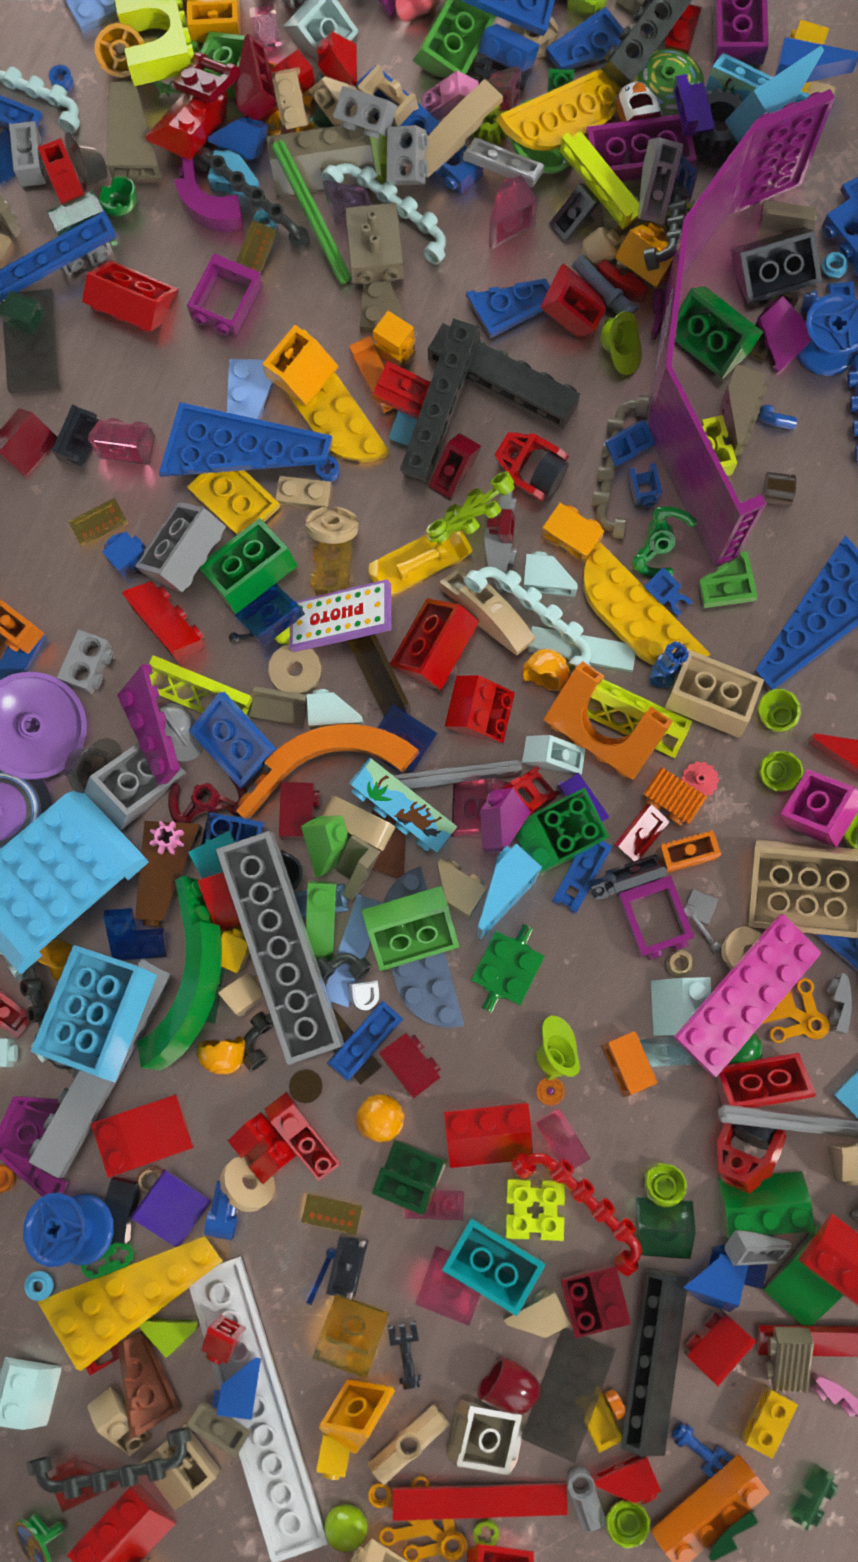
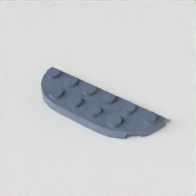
M421 866L406 872L397 879L387 892L383 903L426 891L427 886ZM445 952L392 968L398 992L405 1005L414 1015L429 1024L439 1027L455 1028L465 1026Z

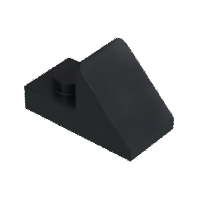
M585 183L579 184L549 224L564 241H568L593 223L594 218L591 214L600 201Z

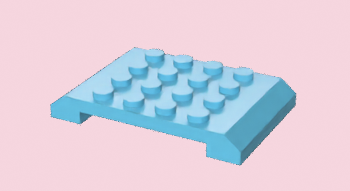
M81 788L63 795L0 849V952L20 974L42 956L39 952L122 878L125 877L129 880L149 863Z

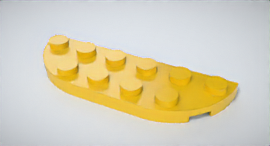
M598 69L504 112L496 120L505 134L519 144L538 151L554 150L560 148L562 136L567 132L573 137L581 131L585 136L587 126L606 124L616 112V99L621 88L601 69Z
M335 372L307 406L287 393L290 401L311 431L332 435L333 441L330 448L332 455L342 460L345 458L359 461V463L377 461L390 455L389 449Z
M601 542L595 546L588 556L583 569L585 597L592 610L639 658L654 665L659 655L665 652L666 646L674 641H677V643L681 642L682 645L684 644V648H687V651L689 649L706 657L710 656V653Z

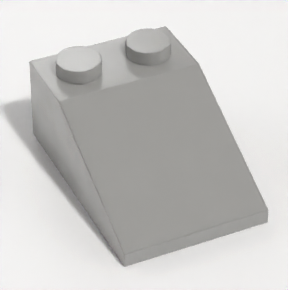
M138 742L91 775L84 792L122 830L140 817L171 788L172 784L177 783L186 772L180 767V770L168 784L158 785Z

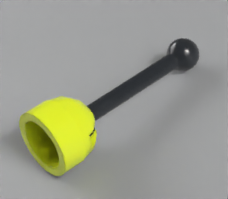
M281 623L276 626L273 632L240 635L232 632L229 635V641L236 643L238 640L274 637L278 643L290 644V623Z

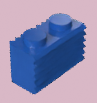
M496 23L486 28L479 53H483L484 56L487 55L488 58L492 57L497 63L501 62L502 65L505 64L506 67L509 66L510 69L514 68L515 71L518 70L519 73H522L534 65L540 44Z

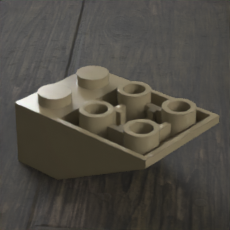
M739 364L735 366L720 406V413L724 417L728 431L726 445L732 444L735 457H742L747 447L753 424H755L760 410V404L768 388V385L764 384L766 373Z

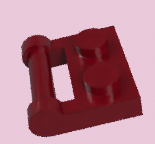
M197 52L193 56L192 63L173 80V84L176 90L213 104L239 78L240 69L237 65L231 63L226 65L208 58L204 53ZM206 68L208 70L222 74V76L219 77L211 73L205 72L203 70Z

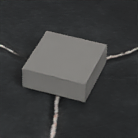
M692 889L686 905L694 906V913L700 922L709 925L718 899Z

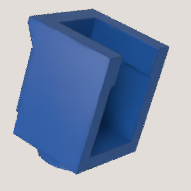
M656 463L650 464L648 472L636 474L635 467L630 468L627 480L631 488L634 504H642L643 508L656 505L657 501L661 500L663 494ZM649 485V492L640 493V486Z

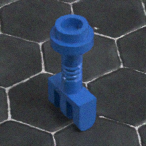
M679 1423L671 1435L674 1443L680 1448L686 1445L705 1461L700 1469L710 1478L716 1474V1472L712 1471L715 1467L719 1470L724 1467L720 1462L722 1457L728 1463L734 1459L719 1445L712 1452L692 1435L694 1429L689 1424Z

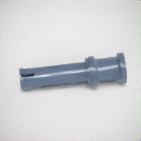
M584 255L578 257L579 263L576 260L571 267L605 300L604 304L607 308H611L616 314L622 311H629L633 314L637 312L639 306L637 304L633 305L624 296V291L621 288H615Z

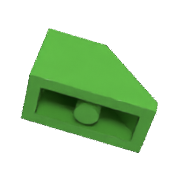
M343 815L318 816L301 826L315 877H320L337 867L349 841Z

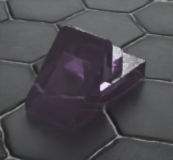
M329 180L323 182L327 203L335 223L346 213L345 208L371 205L366 188Z

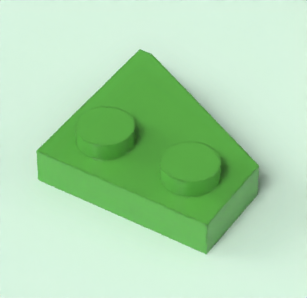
M743 551L738 558L729 564L726 562L715 573H710L700 579L699 589L703 608L757 600L758 596L748 551Z

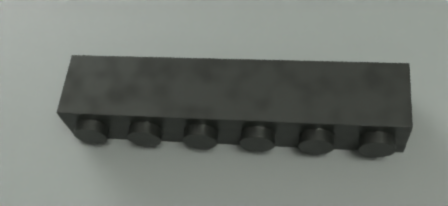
M442 323L428 347V360L436 364L438 363L450 326ZM479 339L465 378L563 430L576 409L580 393L569 384L563 385L555 381L548 373H539L533 370L528 363L510 358L503 350L493 349L487 346L481 339Z
M645 1270L620 1448L643 1457L665 1456L687 1295V1290L683 1287L688 1284L689 1277L668 1271Z

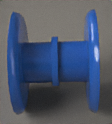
M839 293L825 295L815 301L807 313L806 328L811 341L797 357L805 368L815 374L832 376L841 374L853 365V360L858 353V300L850 295Z
M62 1193L47 1194L35 1201L28 1210L23 1224V1240L27 1252L37 1263L46 1267H60L68 1262L77 1266L90 1265L101 1259L105 1254L114 1234L113 1218L109 1207L101 1198L89 1193L76 1194L72 1197Z

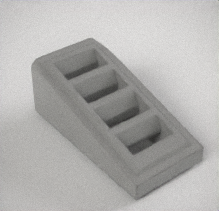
M734 1231L725 1245V1251L732 1265L735 1266L775 1264L781 1262L792 1244L790 1240L747 1231Z

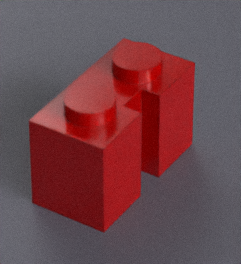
M262 1112L246 1122L227 1140L241 1158L246 1155L252 1162L249 1168L262 1184H265L297 1156Z

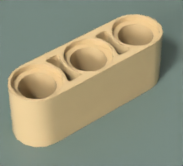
M335 795L330 797L321 816L343 815L349 835H356L380 851L384 850L396 828L389 822Z

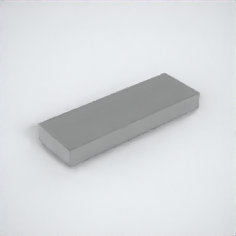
M478 138L473 139L465 150L463 160L530 187L535 185L544 170V164Z

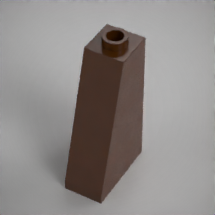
M144 820L141 854L149 863L139 872L135 919L143 921L142 926L159 927V922H168L178 897L175 880L181 876H186L192 861L188 852L197 848L203 828L199 824L175 822L176 828L174 831H184V834L179 837L184 846H177L174 849V855L166 849L161 855L158 853L160 845L152 846L149 843L155 839L154 834L150 830H157L160 827L159 821ZM163 822V823L165 824V826H169V824H170L171 822ZM166 832L163 841L168 844L171 835Z

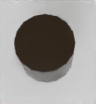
M766 472L762 492L766 504L792 506L796 495V475Z
M299 1070L290 1079V1094L293 1099L300 1103H311L322 1093V1079L313 1070Z

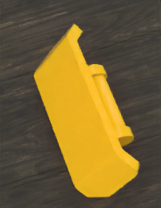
M462 530L451 533L449 538L442 543H431L427 538L428 534L369 563V575L373 582L388 579L391 583L392 597L463 561L473 550Z

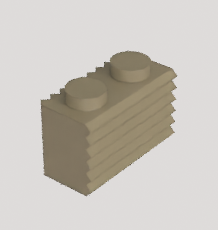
M774 1327L773 1337H768V1354L771 1360L765 1362L766 1379L771 1380L774 1391L780 1390L783 1392L785 1390L789 1392L791 1390L792 1392L803 1391L805 1393L808 1391L814 1345L809 1328Z

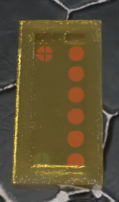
M252 220L236 263L261 274L278 231Z
M115 498L68 521L81 546L128 523Z
M308 1193L301 1222L356 1235L363 1206Z

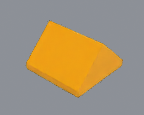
M346 1380L319 1425L320 1430L356 1454L369 1438L394 1394V1388Z

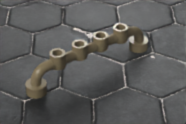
M640 395L639 400L623 402L618 407L615 418L608 419L606 433L611 434L612 437L624 429L625 416L628 411L637 410L636 416L647 417L650 396ZM604 442L602 458L607 459L605 467L599 466L597 482H601L602 485L600 491H594L592 506L597 507L596 519L602 528L613 532V538L624 539L627 518L616 517L615 522L607 518V509L616 466H614Z

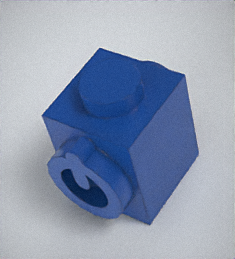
M125 531L109 538L104 545L102 553L119 574L125 578L132 571L136 572L139 570L135 565L143 555V550L146 546L136 535L132 538Z

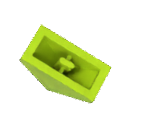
M149 1318L139 1328L167 1358L200 1327L199 1319Z

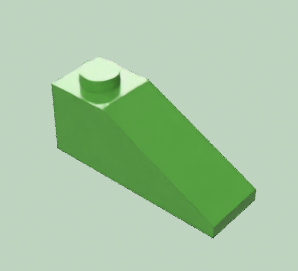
M310 880L308 882L306 930L317 961L323 957H326L329 961L334 957L337 882Z

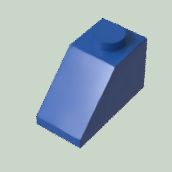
M255 1357L222 1383L221 1390L215 1389L212 1408H217V1416L252 1420L261 1358Z

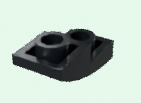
M113 1177L110 1180L104 1203L109 1207L113 1218L114 1234L111 1241L125 1244L130 1240L131 1215L136 1210L138 1204V1182Z

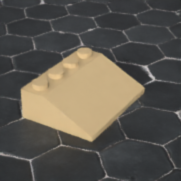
M756 840L748 927L767 929L779 914H785L803 933L858 938V849Z

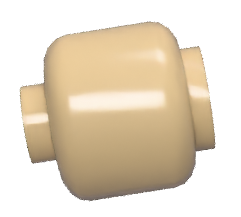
M600 227L583 240L582 255L592 265L597 266L604 259L610 262L615 258L620 248L621 239L616 231Z

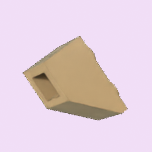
M324 77L310 88L309 92L334 126H341L342 121L333 118L342 86L357 90V88ZM356 104L351 107L350 116L355 114Z
M440 859L437 863L448 906L470 918L487 891V888L483 886L485 881L473 873L467 876L460 871L462 867L451 859H448L446 862Z
M547 1288L531 1296L533 1300L523 1305L517 1316L507 1311L508 1314L503 1316L506 1325L543 1338H547L571 1325L554 1289L548 1292Z
M110 1387L87 1406L96 1431L128 1456L132 1455L152 1438L151 1433L147 1430L141 1435L130 1439L125 1399Z

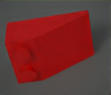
M177 1094L91 1123L108 1178L194 1148Z

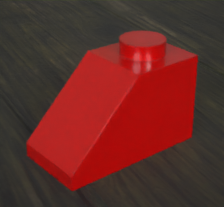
M331 31L325 39H321L318 43L316 50L318 53V67L325 77L355 86L357 84V44Z
M637 1454L592 1474L597 1488L634 1504L641 1502V1504L649 1503L657 1498L656 1494L662 1492L648 1458Z

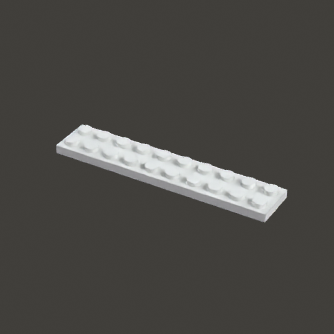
M242 1257L222 1262L190 1286L189 1289L204 1338L208 1327L221 1314L247 1327L231 1360L227 1364L222 1362L221 1365L211 1362L220 1390L221 1384L255 1357L261 1358L252 1420L232 1419L251 1430L250 1435L239 1451V1456L271 1562H279L327 1545L328 1542Z

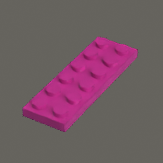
M779 914L673 1038L712 1077H717L822 953L785 914Z

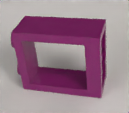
M214 253L187 304L191 319L200 325H205L206 323L213 326L216 331L223 335H228L229 333L236 337L263 286L261 274ZM218 277L247 288L232 320L202 308Z
M671 875L617 895L639 958L647 956L649 961L663 956L662 950L672 947L674 951L686 948L690 946L688 941L695 938ZM667 890L683 935L646 947L630 903Z

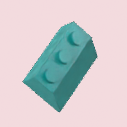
M470 1217L442 1270L517 1316L546 1264L542 1259L506 1239V1237L473 1217Z

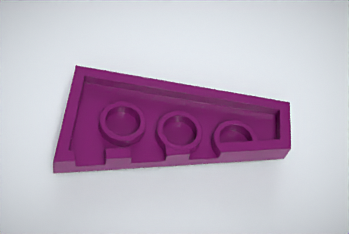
M142 664L117 696L158 785L168 784L180 770L171 736H166L165 723L167 722L164 712H159L156 698L159 697L157 686H152L149 675L153 673L151 664Z

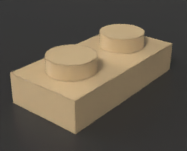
M279 476L276 501L281 505L315 509L327 507L328 510L332 484L329 481Z

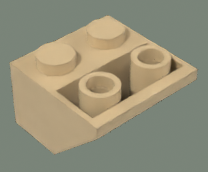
M192 1432V1440L187 1442V1453L184 1461L178 1467L166 1471V1478L153 1481L174 1510L194 1498L215 1480L221 1471ZM166 1439L140 1463L156 1458L164 1459L171 1457L175 1452V1446H169Z

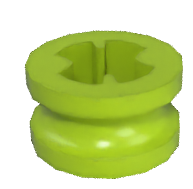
M483 1518L474 1525L473 1538L476 1545L495 1546L497 1544L499 1529L496 1522L492 1519ZM488 1526V1530L492 1528L494 1531L491 1533V1539L485 1541L484 1537L480 1539L478 1536L481 1534V1528Z

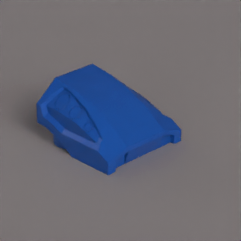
M209 812L201 845L206 843V839L212 840L227 831L230 832L235 843L262 833L264 822Z

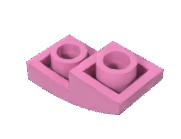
M815 1372L810 1375L815 1382L812 1388L823 1401L828 1399L835 1405L843 1399L839 1403L851 1418L854 1415L858 1418V1399L823 1375Z

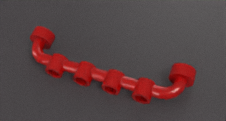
M521 1153L512 1160L513 1170L523 1179H527L536 1171V1164L545 1166L550 1171V1175L555 1182L563 1183L570 1190L575 1201L578 1203L583 1202L591 1210V1214L596 1221L604 1222L611 1229L616 1240L619 1242L624 1241L630 1247V1252L623 1250L614 1258L619 1272L624 1276H630L638 1270V1260L641 1258L642 1248L638 1239L633 1235L636 1232L635 1225L628 1218H624L619 1222L612 1215L615 1213V1207L609 1199L604 1198L598 1202L592 1196L595 1189L589 1180L582 1179L578 1183L571 1176L574 1173V1168L568 1160L562 1159L557 1163L553 1158L543 1153H532L530 1155Z

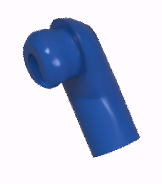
M769 404L760 407L758 417L762 423L789 430L795 429L797 425L796 417L775 413L774 407Z

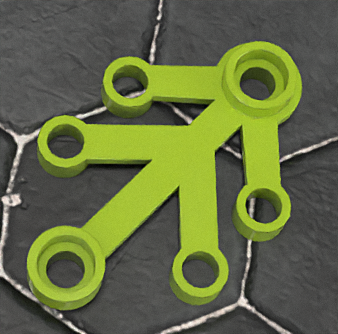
M504 471L496 475L490 482L493 489L486 494H483L480 488H475L467 494V499L462 507L458 503L451 505L446 510L443 519L434 521L426 529L428 540L431 543H442L449 538L451 533L464 530L466 534H472L480 527L475 519L476 516L486 514L488 518L497 516L501 512L497 501L484 504L500 493L501 496H504L514 489V480L509 472Z

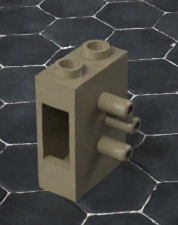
M396 203L345 208L353 284L404 279Z

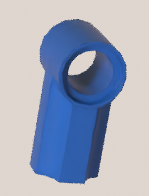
M217 1180L212 1208L207 1214L204 1236L232 1241L237 1226V1208L233 1207L228 1202L230 1199L227 1195L223 1194L220 1180Z

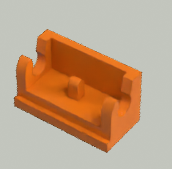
M636 1031L601 1045L623 1097L633 1095L658 1083Z

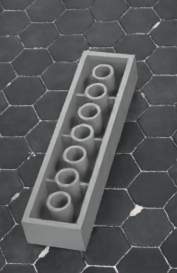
M267 831L216 849L287 1065L343 1046L344 1041L274 833Z

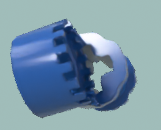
M674 641L666 646L663 654L659 655L651 668L650 683L653 686L668 688L673 685L675 674L679 671L681 664L686 662L689 657V651H687V648H684V644L682 645L681 642L677 643V641Z

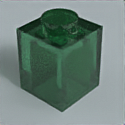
M9 291L7 298L3 299L0 304V315L6 325L35 335L44 315V310L38 300Z

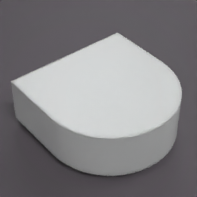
M377 980L349 984L350 1001L354 1007L361 1010H370L375 1007L379 1000Z

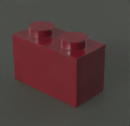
M281 782L279 837L281 840H305L301 826L316 818L315 807L320 806V790H316L314 783Z

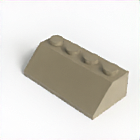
M341 126L267 136L276 198L296 195L272 149L273 143L279 140L285 142L310 194L359 187L360 185L355 177L350 174H343V182L336 189H333L323 181L321 174L329 165L336 167L342 163L353 164L361 170L365 166H370L374 169L370 136L363 134V128L356 127V130L352 131Z

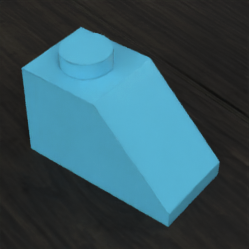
M214 150L213 155H221L225 159L227 167L233 172H242L250 186L253 188L260 187L259 181L239 154L229 150ZM210 166L208 180L211 191L247 197L242 192H236L232 188L231 183L223 176L215 175Z

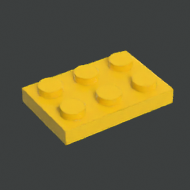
M245 470L200 474L187 486L188 491L236 536L259 518L265 522L280 508L279 502Z

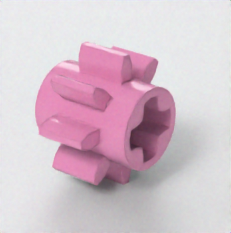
M159 821L160 827L157 830H150L154 834L155 839L149 843L152 846L160 845L158 853L161 855L165 849L174 855V849L177 846H184L179 839L184 834V831H174L176 823L173 821L169 826H165L162 821ZM166 832L171 835L168 844L163 841Z

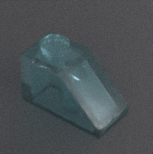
M673 1037L639 1040L651 1067L699 1064Z

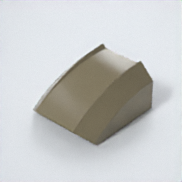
M461 1400L454 1408L453 1422L449 1439L446 1443L448 1460L458 1467L510 1475L518 1459L525 1427L524 1416L506 1413L492 1406Z

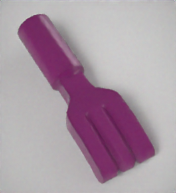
M656 288L653 292L652 310H654V324L651 330L652 340H655L659 333V311L662 310L664 290L661 288Z

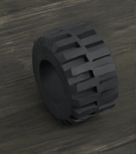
M716 89L714 93L711 90L706 91L713 121L726 124L725 120L743 102L741 101V95L738 93L736 95L731 94L732 90L727 89L726 92H722L721 89ZM730 129L727 131L713 130L692 135L695 155L699 154L700 159L703 161L706 158L710 159V163H715L716 160L724 163L738 145Z

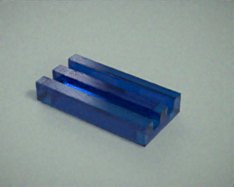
M681 154L675 180L681 186H684L686 181L685 186L688 191V198L691 200L698 170Z

